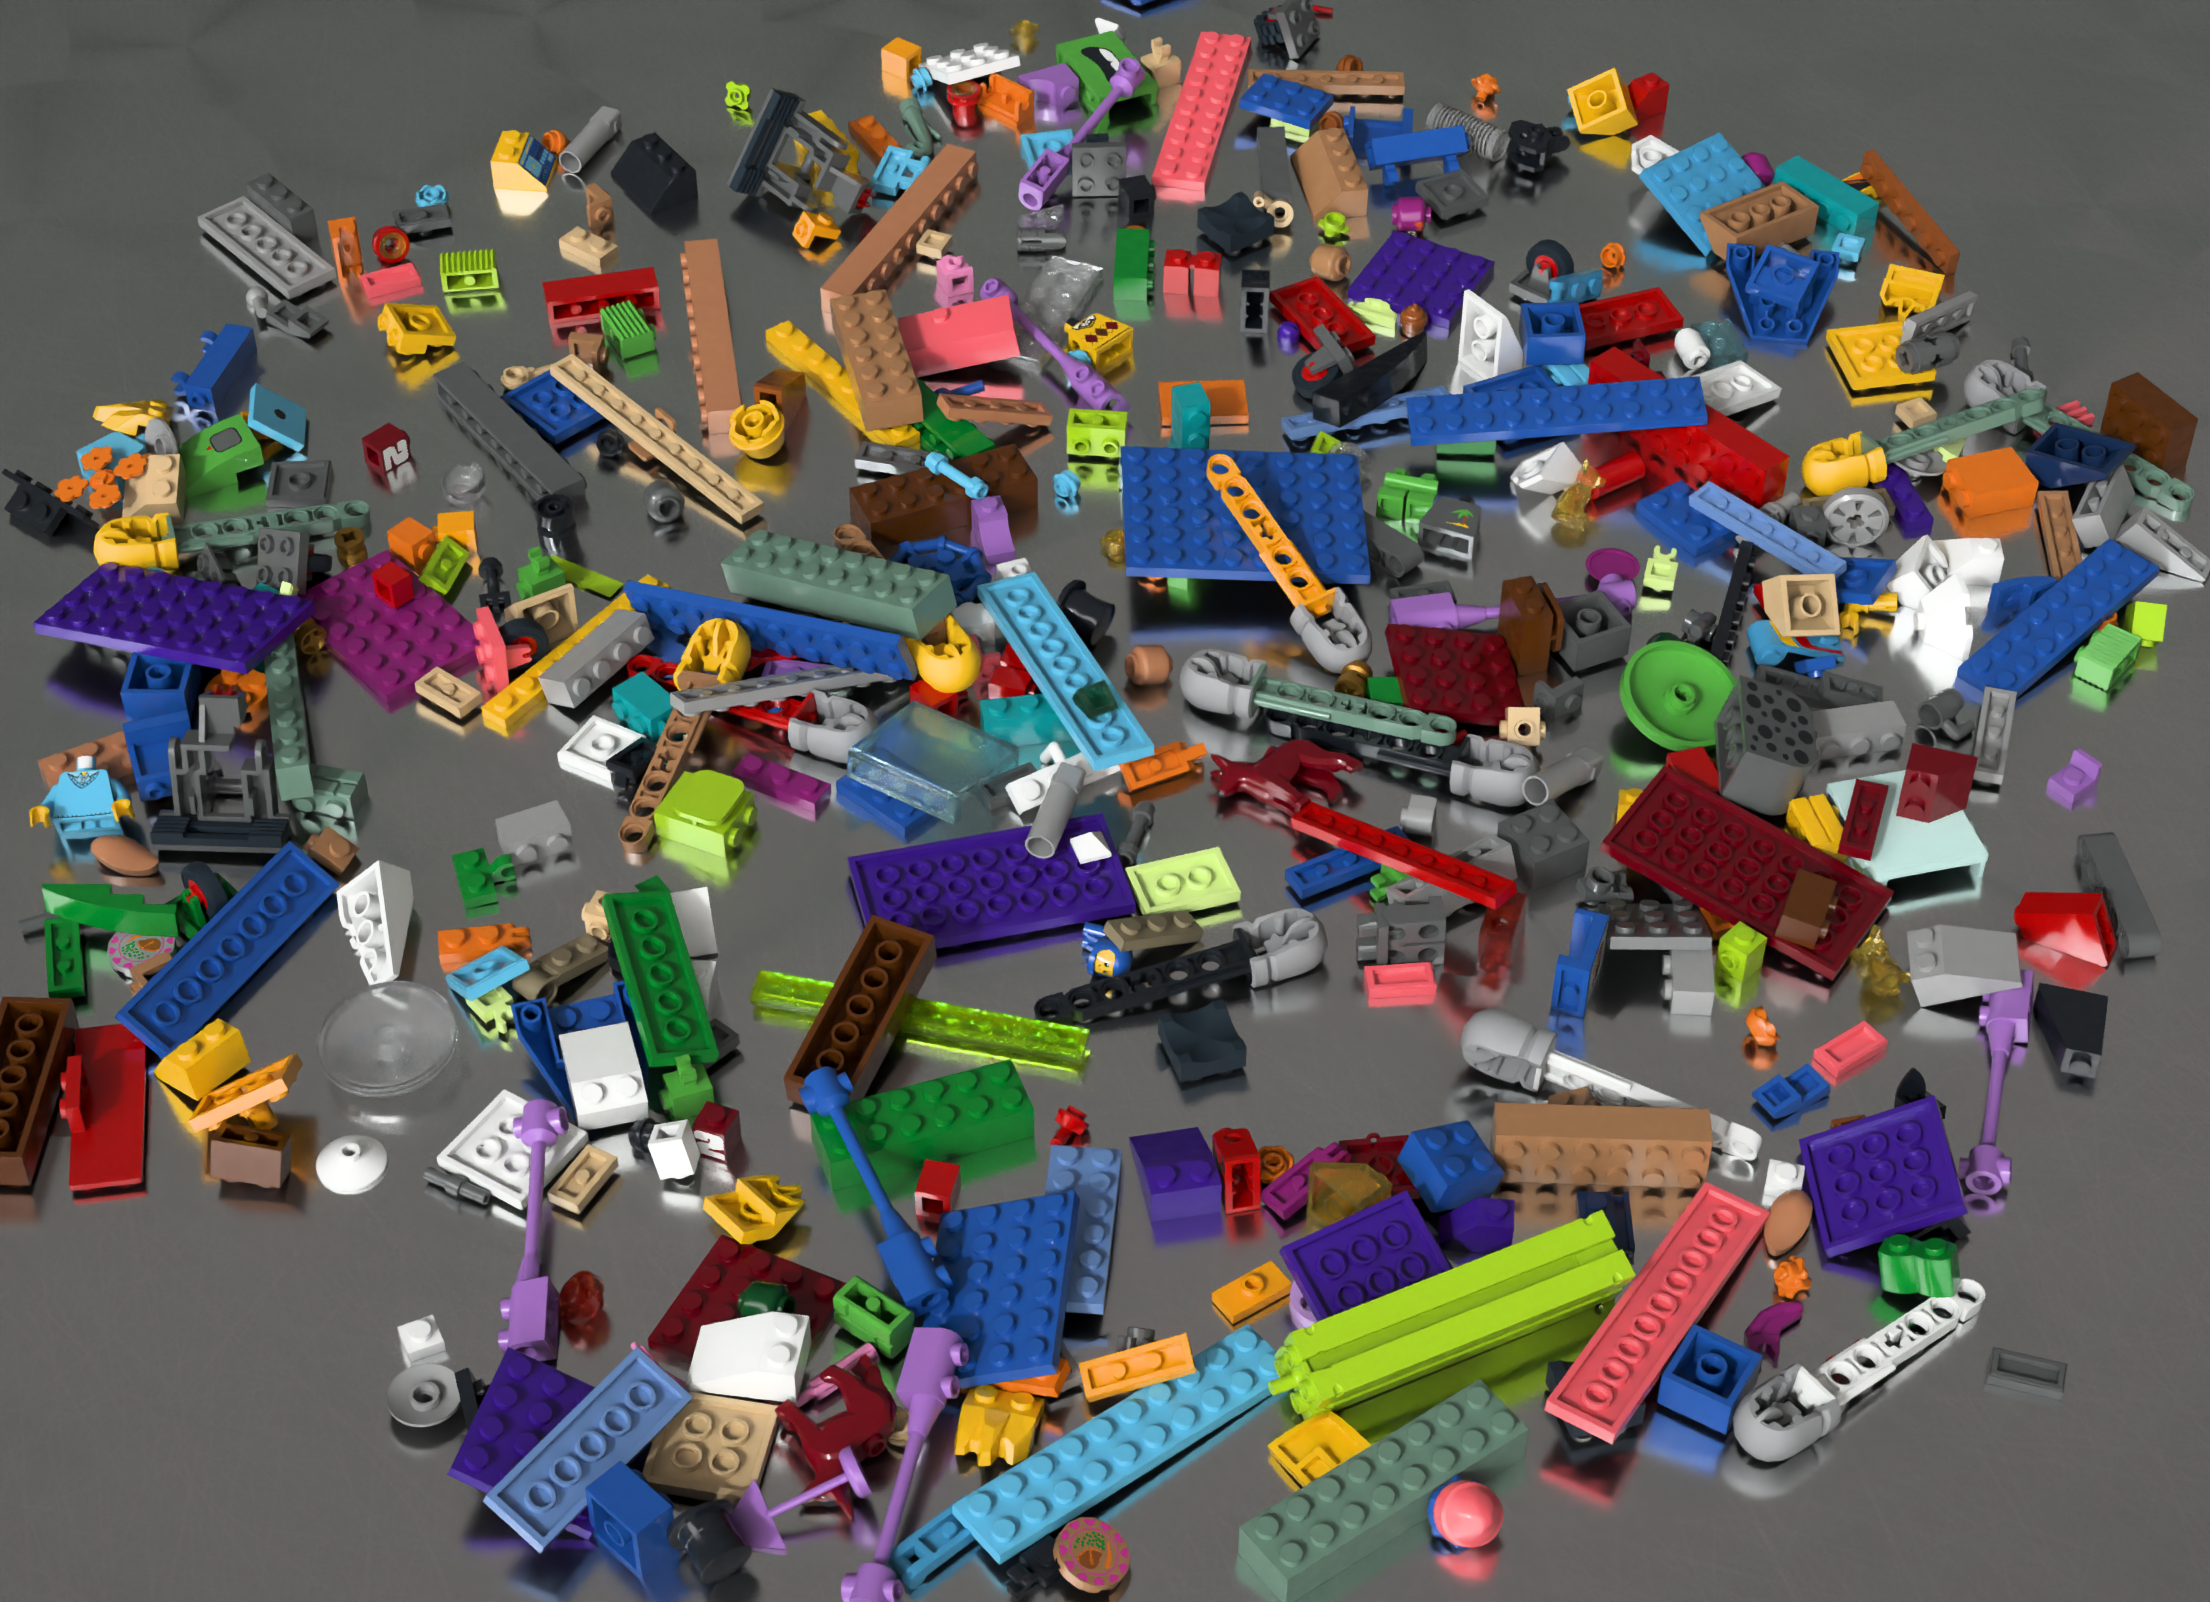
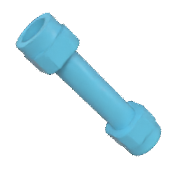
M933 451L926 457L925 466L935 475L942 473L965 488V494L972 499L981 500L987 495L989 487L982 479L977 476L970 478L948 463V458L943 454Z

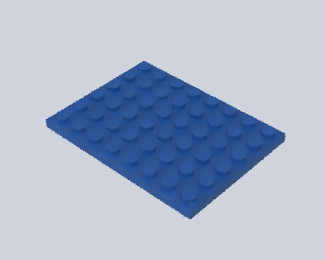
M1121 446L1120 467L1126 576L1276 581L1260 558L1259 551L1222 500L1221 491H1216L1206 476L1210 457L1216 454H1225L1235 462L1241 471V476L1247 479L1289 540L1293 541L1321 583L1370 584L1371 572L1357 455ZM1223 465L1212 467L1213 471L1218 474L1228 472V468ZM1239 487L1228 489V492L1233 496L1238 497L1244 494L1243 490ZM1248 509L1243 512L1244 515L1250 519H1255L1260 516L1259 513L1253 509ZM1264 532L1262 533V538L1268 537ZM1284 554L1275 557L1276 561L1280 564H1289L1291 562V558ZM1295 577L1291 580V582H1307L1301 577Z

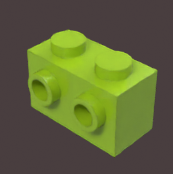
M1069 409L1067 454L1106 456L1110 458L1120 457L1121 446H1127L1128 412Z

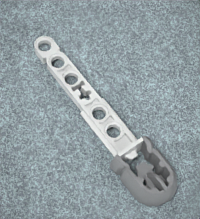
M1496 1008L1481 1010L1473 1014L1463 1027L1460 1044L1463 1057L1471 1066L1500 1080L1510 1083L1520 1081L1523 1088L1535 1093L1540 1088L1544 1079L1571 1090L1587 1086L1595 1099L1610 1106L1699 1109L1556 1051L1557 1033L1545 1028L1537 1030L1533 1023L1507 1011ZM1710 1113L1713 1137L1712 1147L1722 1148L1721 1151L1740 1159L1754 1160L1763 1143L1761 1136L1749 1128L1734 1122L1730 1124L1723 1118Z
M1960 1279L1961 1283L1953 1297L1929 1298L1869 1338L1860 1339L1811 1372H1808L1798 1363L1785 1368L1779 1375L1771 1377L1751 1390L1737 1405L1733 1416L1736 1439L1745 1451L1758 1460L1766 1462L1783 1461L1796 1455L1816 1442L1819 1437L1825 1436L1840 1423L1841 1405L1894 1372L1897 1365L1956 1328L1959 1319L1965 1322L1980 1311L1986 1293L1984 1288L1975 1280ZM1958 1293H1970L1975 1297L1976 1301H1964L1959 1297ZM1933 1309H1945L1951 1314V1317L1941 1318L1934 1313ZM1908 1325H1920L1925 1329L1926 1334H1915L1908 1328ZM1901 1338L1899 1346H1895L1894 1344ZM1857 1358H1869L1876 1366L1873 1368L1864 1367L1857 1361ZM1842 1374L1848 1378L1850 1383L1846 1385L1839 1384L1832 1379L1831 1375ZM1790 1397L1808 1415L1805 1417L1800 1416L1801 1411L1790 1401L1784 1403L1785 1399Z

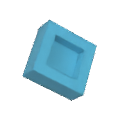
M1839 232L1832 246V251L1839 252V258L1843 261L1858 262L1864 249L1866 238Z

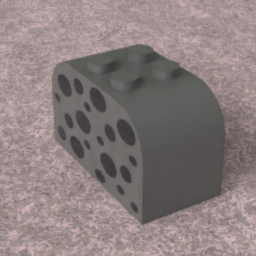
M1740 675L1714 722L1719 796L1738 806L1759 813L1781 815L1787 812L1789 802L1795 799L1796 795L1801 792L1805 779L1811 769L1816 766L1819 758V750H1816L1817 731L1814 730L1813 714L1808 705L1795 694Z

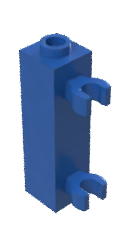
M1463 125L1373 138L1365 144L1369 171L1382 169L1384 187L1393 186L1399 182L1398 172L1395 168L1399 166L1443 160L1444 174L1460 169L1457 158L1462 157L1468 152L1470 140L1468 133L1464 132Z
M226 324L219 335L212 331H204L200 341L208 342L202 349L205 355L190 376L185 372H175L171 381L180 384L174 389V394L179 396L186 395L189 408L216 412L257 352L254 330L251 327Z

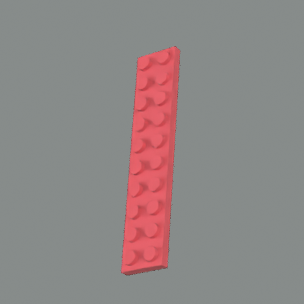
M1214 31L1200 33L1152 174L1153 185L1205 191L1251 48V37H1243L1239 34H1218Z
M1705 1181L1548 1397L1544 1411L1613 1445L1669 1365L1693 1324L1696 1325L1759 1236L1771 1212Z

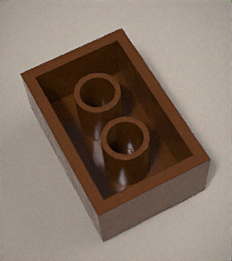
M2137 372L2111 383L2100 429L2112 438L2136 444L2135 450L2132 453L2168 473L2186 465L2198 418Z

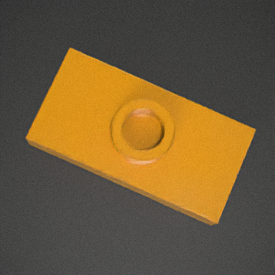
M1270 1260L1212 1292V1302L1232 1324H1235L1289 1294L1292 1283Z

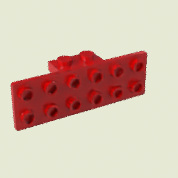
M122 1024L77 1029L75 1056L67 1057V1070L61 1072V1087L65 1097L60 1098L59 1108L61 1118L68 1120L71 1130L69 1187L72 1191L135 1184L143 1181L147 1045Z

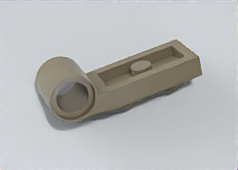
M586 933L530 963V970L515 977L512 987L528 1001L545 997L548 1006L556 997L558 986L608 960V947L589 933Z

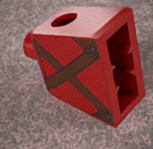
M1222 1128L1212 1135V1153L1222 1183L1221 1200L1225 1213L1230 1214L1261 1209L1260 1154L1248 1129ZM1235 1174H1238L1242 1177V1182L1237 1185H1234L1233 1182L1237 1181Z

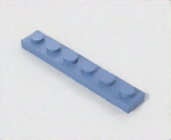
M1441 385L1397 394L1341 428L1313 419V412L1281 418V429L1291 440L1303 441L1310 436L1318 435L1320 430L1328 435H1332L1339 430H1356L1364 425L1373 423L1385 424L1393 419H1408L1406 398L1449 395L1451 393Z
M1710 481L1689 496V506L1746 540L1754 542L1753 544L1803 574H1835L1836 579L1847 570L1845 560Z

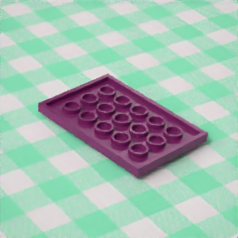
M385 550L306 590V594H298L297 596L301 599L314 601L316 612L310 617L327 632V637L324 638V646L389 705L416 691L415 682L436 666L450 673L476 659L475 646L480 645V642L476 640L473 624L431 587H427L418 580L419 577L389 550ZM389 561L394 562L401 568L407 569L413 577L414 598L397 609H394L375 595L372 572Z

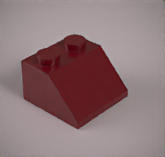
M1912 743L1896 816L1930 823L1966 809L1978 757Z

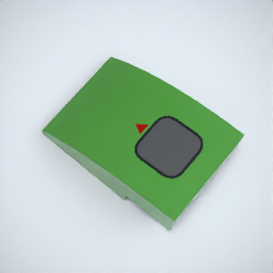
M241 414L224 419L195 434L180 445V451L178 452L181 455L187 474L185 500L238 483L236 473L264 465L261 446Z

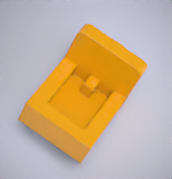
M803 211L794 227L792 235L802 247L809 248L815 236L837 240L841 230L834 223V219L830 215L822 212L818 215Z

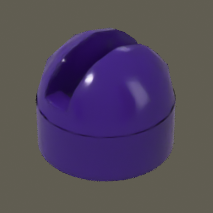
M1285 321L1280 325L1277 331L1278 342L1286 346H1292L1299 342L1300 330L1296 323Z

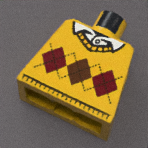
M1094 313L1083 321L1071 317L1065 323L1064 331L1068 333V350L1085 351L1088 357L1092 359V367L1099 373L1133 351L1134 328L1099 313Z

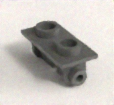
M206 542L203 553L198 556L197 560L198 571L202 573L204 580L209 582L217 581L221 584L236 587L241 586L236 574L232 573L233 568L227 555L218 550L212 551L209 543Z

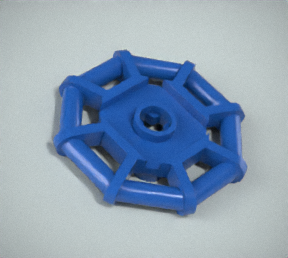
M946 535L911 543L904 541L899 544V549L889 559V561L902 563L906 559L910 566L948 574L957 603L955 608L963 603L972 602L977 596V585L989 583L992 580L991 574L987 572L984 565L983 553L978 547L971 548L947 539ZM936 550H937V552H934V553H928V554L918 555V553H924V552H930V551H936ZM972 566L975 574H968L965 569ZM961 587L963 589L965 587H968L965 591H959Z

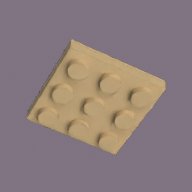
M688 1392L693 1396L690 1403L653 1439L642 1474L649 1486L658 1493L663 1492L665 1494L708 1501L729 1499L733 1505H737L754 1479L758 1487L760 1485L779 1423V1418L775 1413V1409L778 1406Z

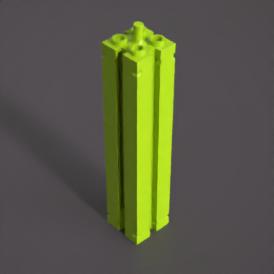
M1603 1210L1590 1214L1585 1219H1577L1313 1323L1308 1328L1303 1327L1290 1332L1284 1341L1285 1345L1281 1346L1274 1355V1366L1279 1378L1268 1382V1388L1273 1396L1294 1389L1295 1392L1290 1393L1291 1404L1297 1414H1302L1304 1421L1330 1411L1336 1412L1587 1311L1599 1303L1604 1304L1614 1300L1622 1292V1287L1628 1285L1636 1274L1623 1249L1618 1251L1613 1241L1616 1235Z

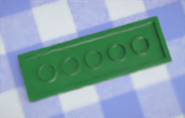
M670 891L604 894L601 903L649 1067L676 1065L675 1057L689 1054L691 1064L716 1062L719 1056L718 1048Z

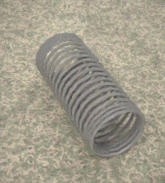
M1442 102L1437 103L1431 109L1426 121V131L1432 130L1434 119L1439 112L1434 129L1463 125L1464 132L1468 133L1470 139L1469 152L1492 162L1498 161L1504 155L1509 144V136L1506 129L1497 125L1494 126L1485 120L1478 119ZM1442 112H1443V115H1442L1441 120H1440V122H1439V125H1438V127H1437V123H1438L1439 117H1440V115H1441ZM1501 134L1499 144L1497 145L1496 149H1495L1494 152L1492 153V150L1494 149V147H1495V145H1496V143H1497V141H1498L1499 135Z

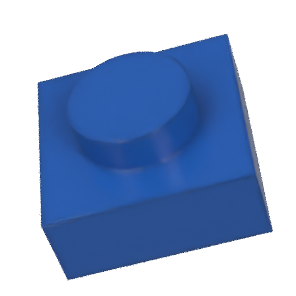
M1835 655L1794 662L1797 674L1807 673L1808 677L1812 678L1821 677L1823 671L1837 667Z

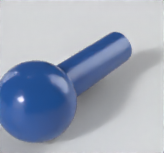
M978 380L953 390L939 388L934 392L936 394L971 396L985 391L982 380Z

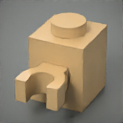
M1161 37L1151 40L1153 53L1142 56L1140 64L1145 66L1149 75L1156 79L1159 90L1179 83L1182 70L1181 60L1171 52L1169 44L1162 45L1163 39Z

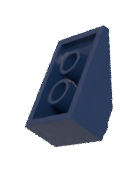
M2055 422L2026 451V466L2042 487L2058 488L2103 480L2135 450L2136 444Z

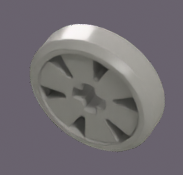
M1864 487L1842 489L1828 498L1822 508L1828 524L1827 537L1841 545L1864 546L1871 544L1885 533L1889 524L1888 506L1884 498L1876 491ZM1855 514L1860 515V518L1856 517V520L1850 519V517L1854 518Z

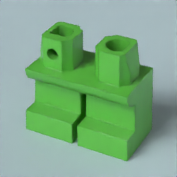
M1395 468L1392 473L1386 472L1383 487L1380 486L1377 493L1376 517L1402 521L1405 513V522L1419 524L1420 520L1437 502L1439 481H1436V475L1424 473L1418 478L1409 476L1410 473L1406 469Z

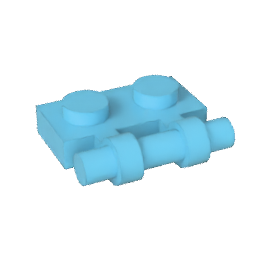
M888 145L870 181L875 184L872 191L896 196L899 189L906 191L932 160L928 156H922L920 161L914 160V151ZM907 172L914 173L912 178L906 177Z

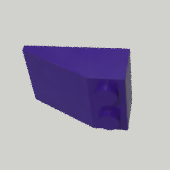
M1198 1127L1129 1137V1144L1150 1222L1221 1212V1179L1214 1156Z

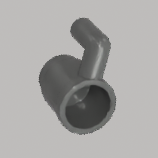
M1953 688L1940 690L1918 706V716L1926 727L1933 730L1941 728L1955 741L1961 740L1975 730V724L1972 720L1968 719L1959 726H1956L1951 721L1964 706L1963 697Z

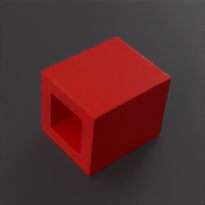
M925 1159L915 1189L916 1215L940 1219L941 1213L954 1211L961 1190L960 1165Z

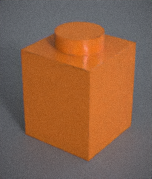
M407 517L387 531L390 552L415 570L429 561L436 549L434 531L411 517Z

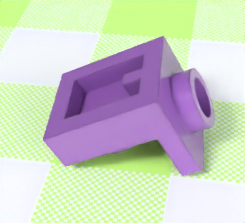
M2077 748L2073 751L2070 764L2049 777L2047 787L2073 804L2097 787L2102 763L2082 749Z

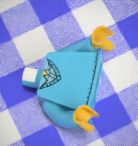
M92 756L78 757L77 771L62 773L59 777V782L53 785L41 805L29 810L31 827H34L36 823L44 822V827L50 828L52 818V822L59 834L122 829L120 817L130 815L131 819L135 818L131 795L119 780L110 777L108 770H97L96 758Z

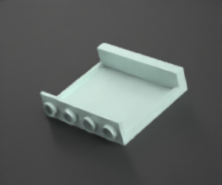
M1906 770L1857 778L1889 786L1871 861L1851 857L1860 873L1884 886H1887L1889 879L1967 865L1972 866L1978 877L1983 876L1985 864L1989 860V851L1986 844L1982 843L1979 839L1973 822L1968 820L1963 810L1930 823L1896 816ZM1856 779L1827 784L1825 796L1831 806L1835 805L1838 808L1840 823L1843 828Z

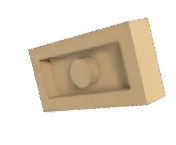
M578 226L559 239L560 249L600 268L619 255L618 245Z
M437 666L415 682V689L418 694L460 719L483 702L482 692Z
M587 1144L548 1191L549 1202L579 1215L619 1166L618 1157Z

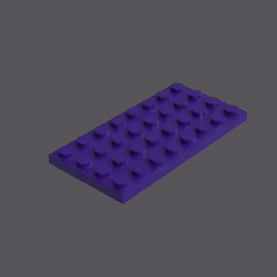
M114 562L102 564L71 592L64 595L53 607L46 610L41 617L33 622L36 634L248 674L316 611L314 601L301 599L297 596L279 595L271 591L252 590L244 586L236 587L221 584L217 581L209 582L189 576L182 577L171 575L167 572L149 571L141 567L118 566Z
M1103 813L1069 819L1055 853L1052 857L1046 859L1031 855L1025 847V841L1032 825L847 857L849 872L865 926L871 915H875L934 935L936 949L1136 913V903ZM1101 831L1112 853V857L1080 864L1071 846L1070 839L1089 832Z

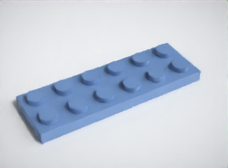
M1051 1145L1045 1195L1075 1190L1080 1198L1065 1312L1104 1314L1122 1162V1150Z
M636 1347L485 1496L483 1502L541 1554L587 1507L585 1488L619 1461L628 1466L690 1403L693 1396Z

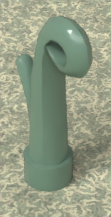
M907 98L900 103L899 110L903 119L909 123L918 141L909 142L906 144L905 149L914 151V158L921 159L922 156L932 154L934 148L932 137L936 140H941L942 135L925 119L918 100Z

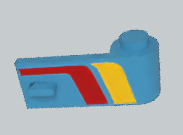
M1770 620L1757 621L1746 632L1755 662L1758 665L1763 664L1774 667L1781 663L1788 652L1816 658L1835 655V661L1843 663L1845 660L1838 636L1783 637Z

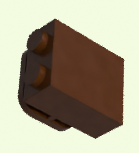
M1533 576L1504 580L1502 583L1497 635L1503 636L1509 648L1517 676L1545 672L1548 668L1549 651H1560L1562 646L1564 617L1561 607L1546 582L1536 584Z

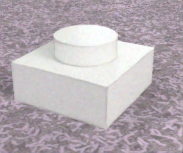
M1770 1159L1763 1195L1779 1197L1786 1191L1801 1190L1805 1166Z
M433 1315L397 1327L399 1337L410 1363L446 1351L444 1340Z

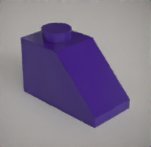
M1478 1197L1441 1216L1439 1220L1438 1241L1441 1249L1491 1254L1511 1246L1514 1232L1515 1200Z

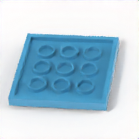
M1720 132L1642 170L1639 175L1642 182L1705 257L1714 252L1701 222L1700 212L1766 187Z

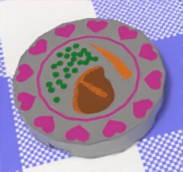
M116 932L108 943L107 954L115 971L124 972L125 976L132 978L130 968L166 951L173 958L177 953V944L175 937L143 936Z

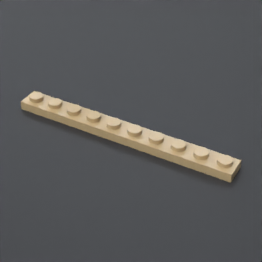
M570 354L550 365L551 376L740 524L747 522L764 511V502L574 354Z

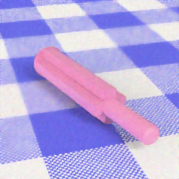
M867 1342L834 1365L852 1373L851 1369L858 1363L862 1355L866 1354L873 1364L879 1362L880 1358L876 1349ZM817 1375L807 1382L808 1388L799 1394L797 1403L794 1404L799 1408L813 1398L816 1401H820L838 1389V1387L834 1384L823 1382L820 1376Z

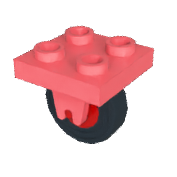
M489 606L476 609L477 622H473V630L476 640L480 642V645L475 646V651L479 664H485L484 674L487 683H493L498 694L509 685L508 670H522L535 665L547 653L549 640L544 627L533 619L517 618L506 622L502 626H497Z

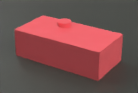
M1009 294L898 318L899 330L917 378L1020 356L1016 323Z

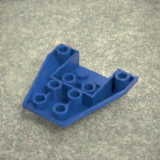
M1727 243L1726 272L1750 341L1807 345L1839 275V252L1811 250L1810 258L1820 262L1819 273L1808 296L1804 297L1798 311L1746 293L1745 286L1759 259H1755V245Z
M624 980L613 983L612 995L547 1008L545 997L511 1004L518 1039L574 1124H577L559 1040V1035L628 1022L646 1090L648 1062Z

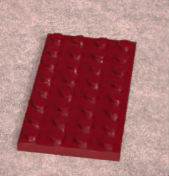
M1666 766L1660 769L1602 841L1599 851L1734 926L1739 921L1743 922L1766 936V944L1832 981L1891 901L1895 892ZM1798 868L1837 881L1833 895L1839 897L1832 916L1828 914L1825 916L1826 919L1831 920L1825 939L1817 938L1813 950L1774 936Z

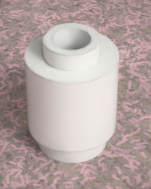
M1685 328L1676 334L1674 346L1687 368H1700L1708 362L1710 350L1698 331L1692 328Z

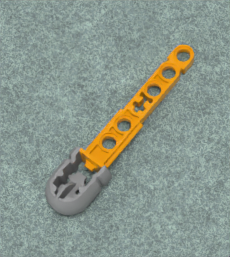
M1216 454L1210 457L1206 470L1208 480L1216 491H1221L1222 500L1259 551L1260 558L1294 605L1295 609L1290 617V624L1301 635L1302 641L1315 660L1323 668L1340 674L1343 667L1352 661L1361 660L1366 663L1372 652V635L1368 625L1354 605L1349 603L1344 591L1340 587L1326 590L1293 541L1289 540L1247 479L1241 476V471L1235 462L1225 454ZM1223 465L1228 468V472L1218 474L1213 471L1212 467ZM1239 487L1243 490L1244 494L1238 497L1233 496L1228 492V489ZM1248 509L1256 510L1260 516L1255 519L1247 518L1243 512ZM1264 532L1268 537L1262 538V533ZM1284 554L1291 558V562L1289 564H1280L1276 561L1275 557ZM1295 577H1301L1308 584L1304 587H1297L1292 584L1291 580ZM1332 612L1335 619L1333 618L1322 623L1321 629L1315 622V619Z

